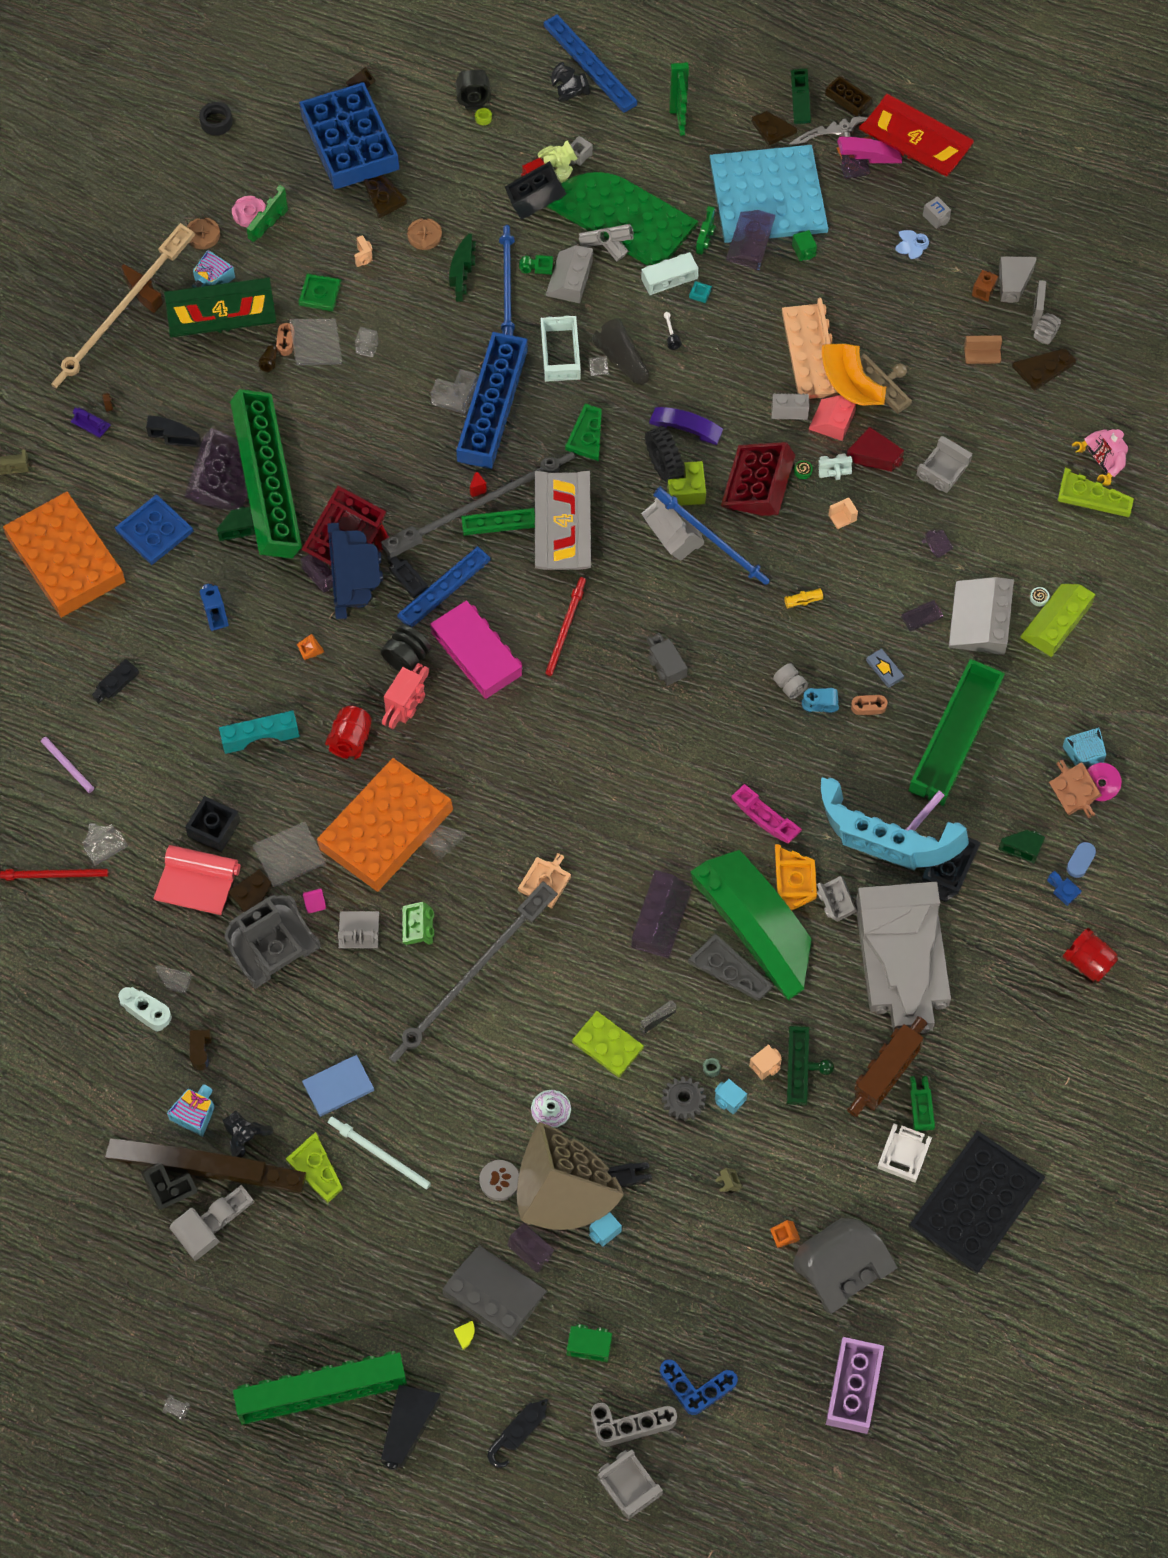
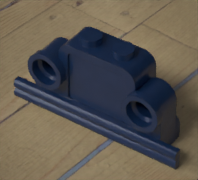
M328 523L335 618L347 619L346 607H365L371 599V591L375 590L380 582L383 581L382 570L379 571L381 553L378 552L375 545L366 544L367 539L363 532L358 530L339 531V523Z

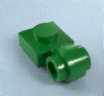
M536 255L535 260L529 256H523L519 261V269L522 273L528 274L534 268L535 274L552 275L553 256Z

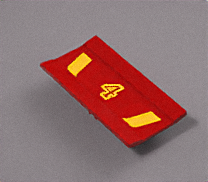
M887 93L867 120L859 127V130L900 151L902 156L907 155L908 159L913 158L946 177L953 171L974 143V140Z

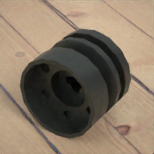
M400 625L392 635V640L389 639L380 653L383 659L395 670L400 672L402 667L413 671L419 660H423L425 655L431 650V646L418 631L409 626Z

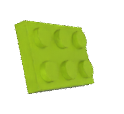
M598 1011L593 1014L572 1039L574 1045L618 1078L644 1049V1045Z

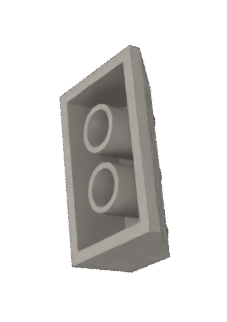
M575 245L559 252L546 296L576 303L581 302L593 263L592 248Z

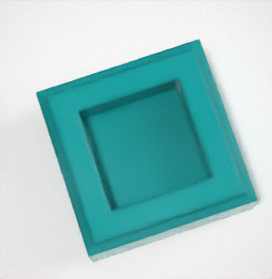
M695 281L689 298L706 303L712 286Z

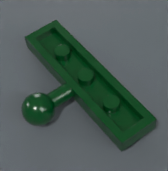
M789 1026L787 1104L807 1105L808 1070L819 1071L823 1075H829L834 1070V1064L829 1059H824L820 1063L808 1062L809 1027Z

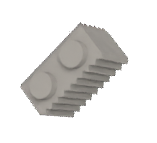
M773 394L771 405L772 419L808 420V394Z

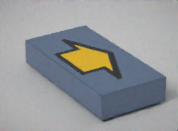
M882 648L866 658L867 663L888 688L904 679L902 672Z

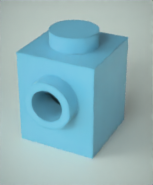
M730 1079L725 1083L721 1082L715 1089L716 1104L721 1109H727L732 1114L746 1101L747 1093Z
M609 1212L601 1219L591 1223L589 1236L596 1244L600 1243L603 1247L622 1231V1225Z

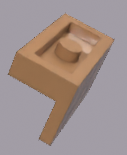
M1002 335L966 336L964 343L965 363H1001Z

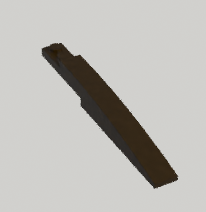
M110 1138L105 1159L146 1167L162 1163L167 1171L182 1174L189 1173L193 1176L224 1181V1179L298 1194H302L306 1179V1172L270 1166L262 1161Z

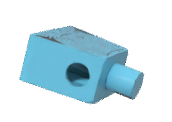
M1099 728L1067 737L1064 740L1063 749L1075 766L1082 762L1087 769L1096 763H1104L1106 751Z

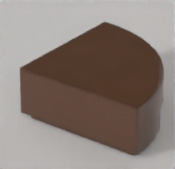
M102 394L106 412L112 411L113 406L110 394Z

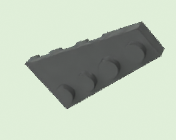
M717 934L712 936L688 959V963L757 1001H760L773 987L770 982Z

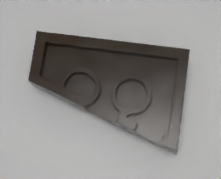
M384 175L364 179V185L379 219L407 204V199Z

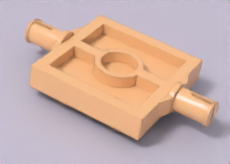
M557 853L553 862L544 861L537 857L519 885L518 891L529 897L544 881L558 893L555 899L548 905V907L553 908L571 878V874L562 870L559 866L564 856H560Z

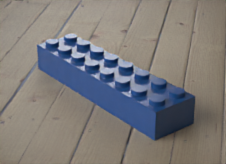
M492 332L456 450L457 462L493 469L528 352L526 338Z

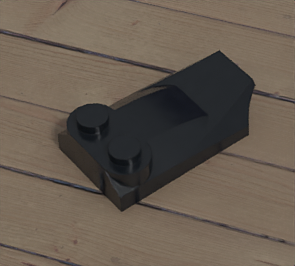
M968 837L969 844L961 853L944 863L926 868L922 877L923 883L937 882L939 899L941 901L947 902L959 893L981 842Z

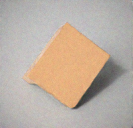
M850 498L831 505L828 516L835 527L840 529L857 521L858 511Z

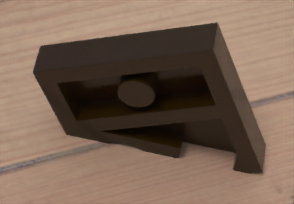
M768 111L752 117L751 122L768 146L797 134L795 126Z
M259 869L228 893L241 910L246 912L264 900L272 884Z

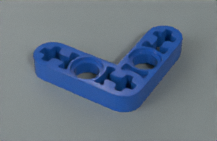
M665 1360L660 1366L661 1377L685 1411L691 1415L701 1413L736 1387L738 1381L737 1375L733 1371L725 1370L696 1390L675 1361ZM665 1366H668L669 1368L674 1367L673 1374L675 1375V1377H677L678 1375H680L681 1377L676 1378L673 1381V1383H671L670 1381L673 1380V1377L670 1373H664L666 1370ZM725 1376L727 1378L732 1377V1385H729L728 1383L724 1384L722 1386V1390L724 1391L721 1392L720 1387L715 1382L718 1381V1384L720 1385L724 1382ZM679 1382H684L688 1387L683 1393L678 1392L675 1388ZM709 1387H713L717 1391V1395L713 1398L705 1395V1390ZM701 1393L703 1400L698 1403V1408H690V1400L696 1402L700 1399L698 1394Z

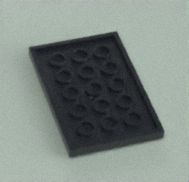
M977 1130L909 1224V1228L978 1275L1042 1184L1045 1176Z

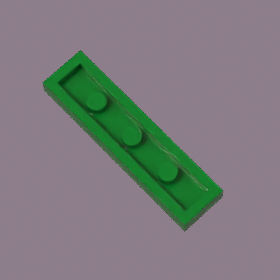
M534 508L461 516L463 536L535 528Z

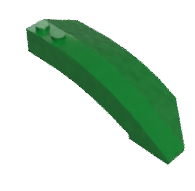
M740 850L707 860L690 871L693 884L728 923L763 969L765 975L786 999L790 1000L803 991L812 939L788 905Z

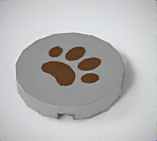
M494 1160L488 1163L480 1173L479 1184L481 1190L488 1198L495 1201L509 1199V1197L517 1192L519 1173L512 1163L505 1160Z

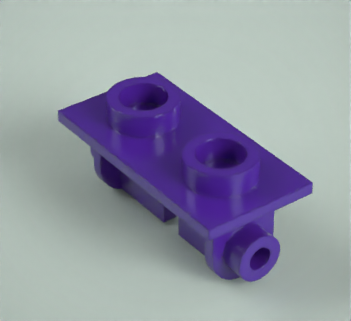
M74 408L73 410L74 418L71 420V423L99 438L111 426V424L82 408Z

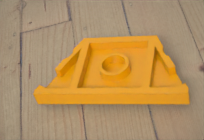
M775 844L777 893L793 911L817 898L815 860L807 856L803 857L793 850L790 852L781 848V845Z

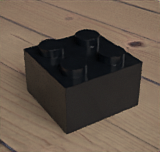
M204 796L185 827L187 836L222 853L240 823L239 813Z

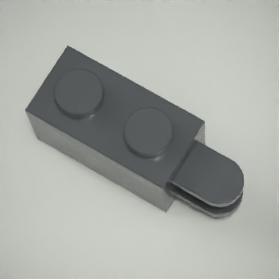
M659 632L652 638L647 637V642L650 646L648 659L652 666L655 665L660 680H664L668 686L687 677L688 668L670 638L664 641Z

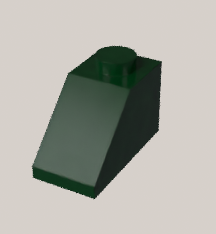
M239 507L231 510L217 528L219 541L255 535L250 507Z
M1025 830L1002 838L998 850L1035 864L1045 837L1037 831Z

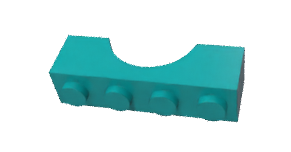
M294 710L219 727L225 754L244 750L249 743L262 738H275L284 741L299 737Z

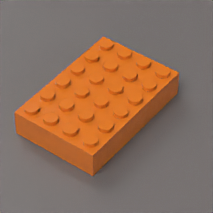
M68 491L3 526L6 538L61 618L125 583L123 571Z
M392 758L317 838L319 849L378 892L453 811L452 801L445 794Z

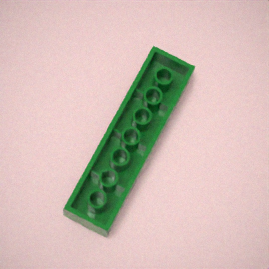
M390 1351L384 1353V1356L377 1358L375 1356H368L359 1362L346 1361L342 1363V1366H324L320 1371L306 1370L302 1371L300 1375L293 1377L292 1375H284L275 1381L270 1379L258 1382V1385H240L236 1390H233L237 1416L241 1425L398 1390L399 1385L407 1386L400 1352Z

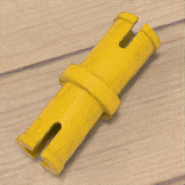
M821 588L808 592L801 591L800 594L784 597L787 609L802 604L805 606L810 602L823 600V593Z

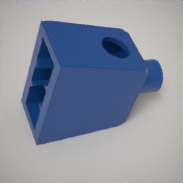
M212 584L203 585L199 592L210 630L213 631L229 626L218 586H213ZM217 608L218 612L213 614L211 609Z

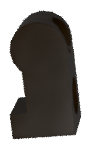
M190 1030V1061L193 1068L199 1071L206 1069L209 1065L206 1044L212 1043L210 1030Z

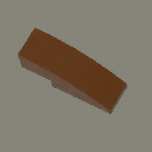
M123 264L121 266L123 275L131 290L143 275ZM151 280L135 296L141 304L153 313L163 304L161 293L153 289Z

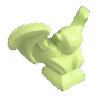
M568 140L564 142L563 146H548L538 153L539 158H544V163L550 161L553 167H555L561 183L568 180L573 168L569 166L571 160L575 161L578 159Z

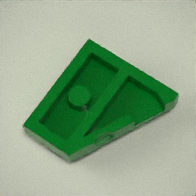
M711 206L707 207L706 220L702 223L696 244V253L703 255L705 249L709 248L711 240L709 237L714 235L716 225H714L715 208Z

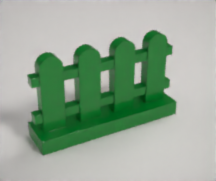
M688 62L671 64L669 112L670 114L676 113L679 136H685L684 125H686L685 114L687 112L689 76Z

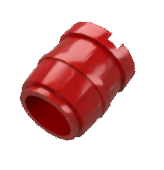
M345 706L341 709L332 724L331 732L328 734L325 743L326 746H329V751L343 759H348L349 756H354V759L361 757L364 749L363 745L369 736L371 727L370 715L362 708L356 706Z
M1087 927L1062 957L1067 962L1070 961L1081 974L1083 973L1092 981L1096 980L1099 982L1119 958L1116 957L1117 954L1106 942L1095 936L1094 932Z

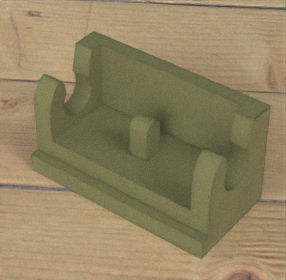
M26 449L22 450V454L0 456V475L29 472Z

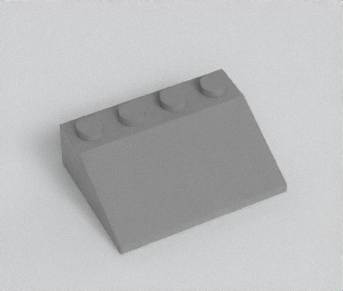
M991 577L956 581L948 648L1005 655L1008 643L1014 579Z

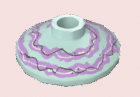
M543 1091L532 1102V1117L536 1123L541 1122L553 1128H558L565 1124L570 1117V1101L560 1091ZM549 1104H553L555 1107L553 1109H548L547 1106Z

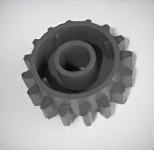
M682 1076L679 1082L674 1078L673 1085L667 1083V1089H663L664 1097H662V1103H666L663 1109L669 1110L668 1116L673 1115L676 1117L675 1120L678 1121L681 1118L686 1122L687 1118L693 1120L695 1114H701V1109L705 1108L703 1101H706V1095H702L704 1088H698V1081L693 1084L691 1077L688 1081H685L684 1076ZM687 1097L689 1100L686 1102H682L679 1100V1098Z

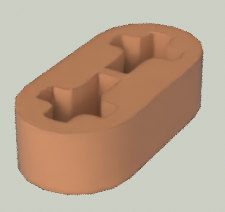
M283 323L278 328L276 346L277 352L281 356H288L293 351L295 334L294 327L290 323ZM285 330H289L287 336H284ZM284 343H287L286 349H282Z
M882 695L856 696L852 700L851 710L856 715L882 714L886 711L888 702ZM876 702H880V708L876 705ZM857 703H861L862 708H859Z

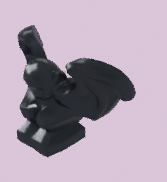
M564 62L559 63L554 68L551 76L552 86H555L560 81L563 83L557 87L558 95L560 96L558 101L564 102L582 93L589 95V83L585 73L580 74V76L574 75L575 69L564 66Z
M236 1110L223 1120L226 1130L232 1135L229 1143L231 1156L242 1158L246 1150L243 1145L245 1142L250 1141L254 1135L262 1134V1136H267L274 1133L270 1125L264 1126L256 1122L250 1123Z

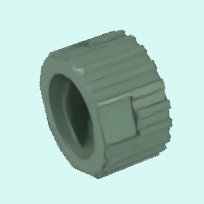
M715 1058L706 1059L703 1063L704 1074L711 1078L719 1075L721 1070L719 1061ZM709 1064H714L716 1066V1069L713 1071H709L707 1069V1066Z

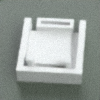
M894 1123L877 1168L916 1183L932 1137L928 1136L926 1144H924L922 1140L925 1134L905 1126H901L899 1134L895 1133L898 1124ZM892 1161L910 1169L909 1172H906L889 1164Z

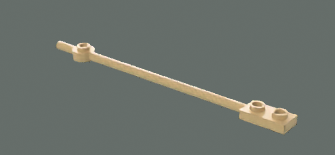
M181 223L158 248L161 256L74 357H67L62 361V372L51 383L54 388L57 389L67 376H74L80 371L79 362L167 258L172 261L175 260L195 236L192 230Z

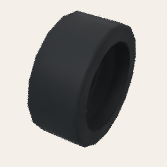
M211 102L200 110V124L207 134L222 135L232 127V113L226 104ZM212 114L226 116V119L218 124H211L206 121L207 117Z

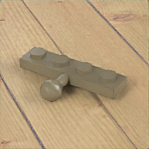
M866 354L860 356L863 366L862 370L865 375L869 376L874 382L886 386L885 402L897 414L909 407L912 400L892 381L896 377H904L907 373V367L902 363L896 364L893 371L886 375Z

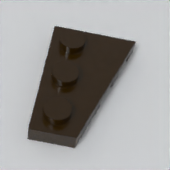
M1063 348L1013 362L1012 368L1035 391L1075 365L1076 359Z

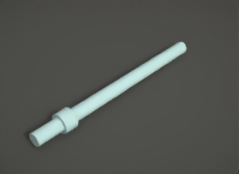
M333 1116L328 1120V1124L339 1130L340 1134L344 1137L351 1138L426 1190L430 1187L431 1182L353 1131V1127L347 1123L343 1124Z

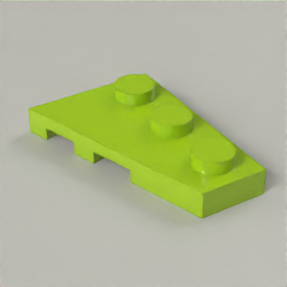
M316 1132L286 1158V1162L294 1170L306 1172L305 1181L327 1203L343 1190Z

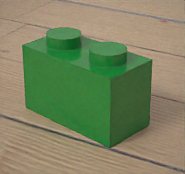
M582 1324L571 1326L567 1356L608 1363L612 1333L604 1328L588 1329V1326Z

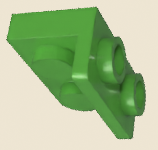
M424 902L403 906L402 942L409 945L423 941L428 945L433 944L434 911L432 907Z

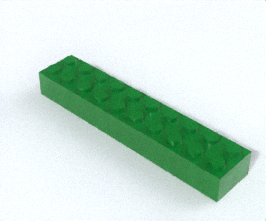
M239 389L231 399L230 404L259 555L293 558L302 548L272 394Z

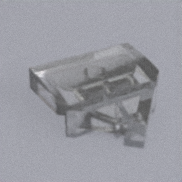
M90 823L87 837L83 840L84 851L94 866L128 847L125 839L118 830L114 829L113 825L106 827Z

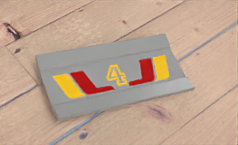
M535 471V568L543 570L591 568L590 471L577 473Z

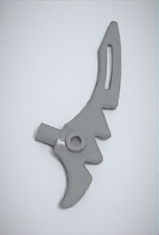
M853 117L850 123L847 119H843L839 125L833 121L826 129L824 126H819L794 139L789 145L805 143L809 139L823 134H838L843 137H851L854 127L858 123L866 121L867 117Z

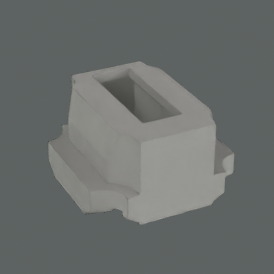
M657 498L651 506L641 513L664 547L680 561L693 550H698L704 545L705 540L702 538V533L675 510H667L665 505Z

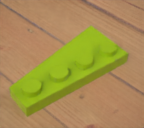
M1065 467L1057 501L1130 517L1134 498L1114 489L1109 490L1103 487V484L1097 481L1094 483L1086 479V476L1074 474Z

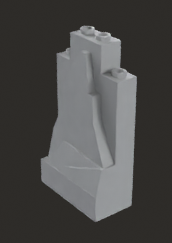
M937 882L858 888L855 905L858 911L856 913L870 1013L884 1014L890 1011L893 1032L897 1027L900 1029L903 1024L910 1028L917 1016L922 1017L928 1023L921 1033L933 1030L935 1023L933 1008L944 1009L949 1006L951 1001L938 915L940 899Z

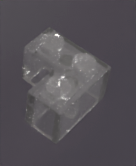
M460 369L454 383L437 378L431 391L432 405L466 414L477 385V374Z

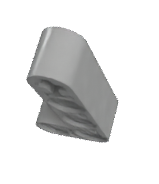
M597 1403L591 1409V1421L598 1443L601 1446L609 1447L672 1429L677 1422V1412L673 1407L664 1406L613 1421L609 1407L605 1403ZM602 1410L606 1413V1416L603 1419H599L595 1416V1413ZM665 1414H668V1417H671L670 1422H667V1420L664 1419ZM648 1419L652 1421L653 1425L650 1428H645L641 1422ZM629 1425L633 1430L626 1434L621 1431V1427ZM603 1431H609L612 1437L603 1439L600 1434Z

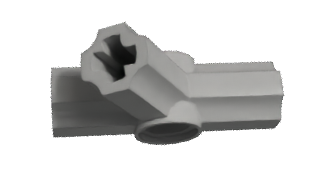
M631 224L582 232L579 233V242L583 247L604 245L617 262L629 252L621 241L633 239V228ZM604 232L609 234L608 241L603 237Z

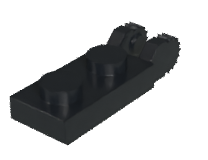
M648 1162L629 1163L610 1167L608 1170V1174L611 1177H616L621 1188L652 1180L651 1174L635 1176V1171H643L649 1168Z

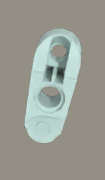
M133 987L123 988L119 992L118 997L121 1006L146 1026L155 1031H161L169 1025L172 1016L165 1004ZM142 1005H148L145 1010L139 1009ZM157 1014L162 1015L160 1018H156Z

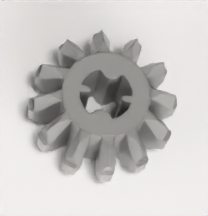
M1044 314L1034 331V338L1048 345L1056 336L1061 320L1053 314Z

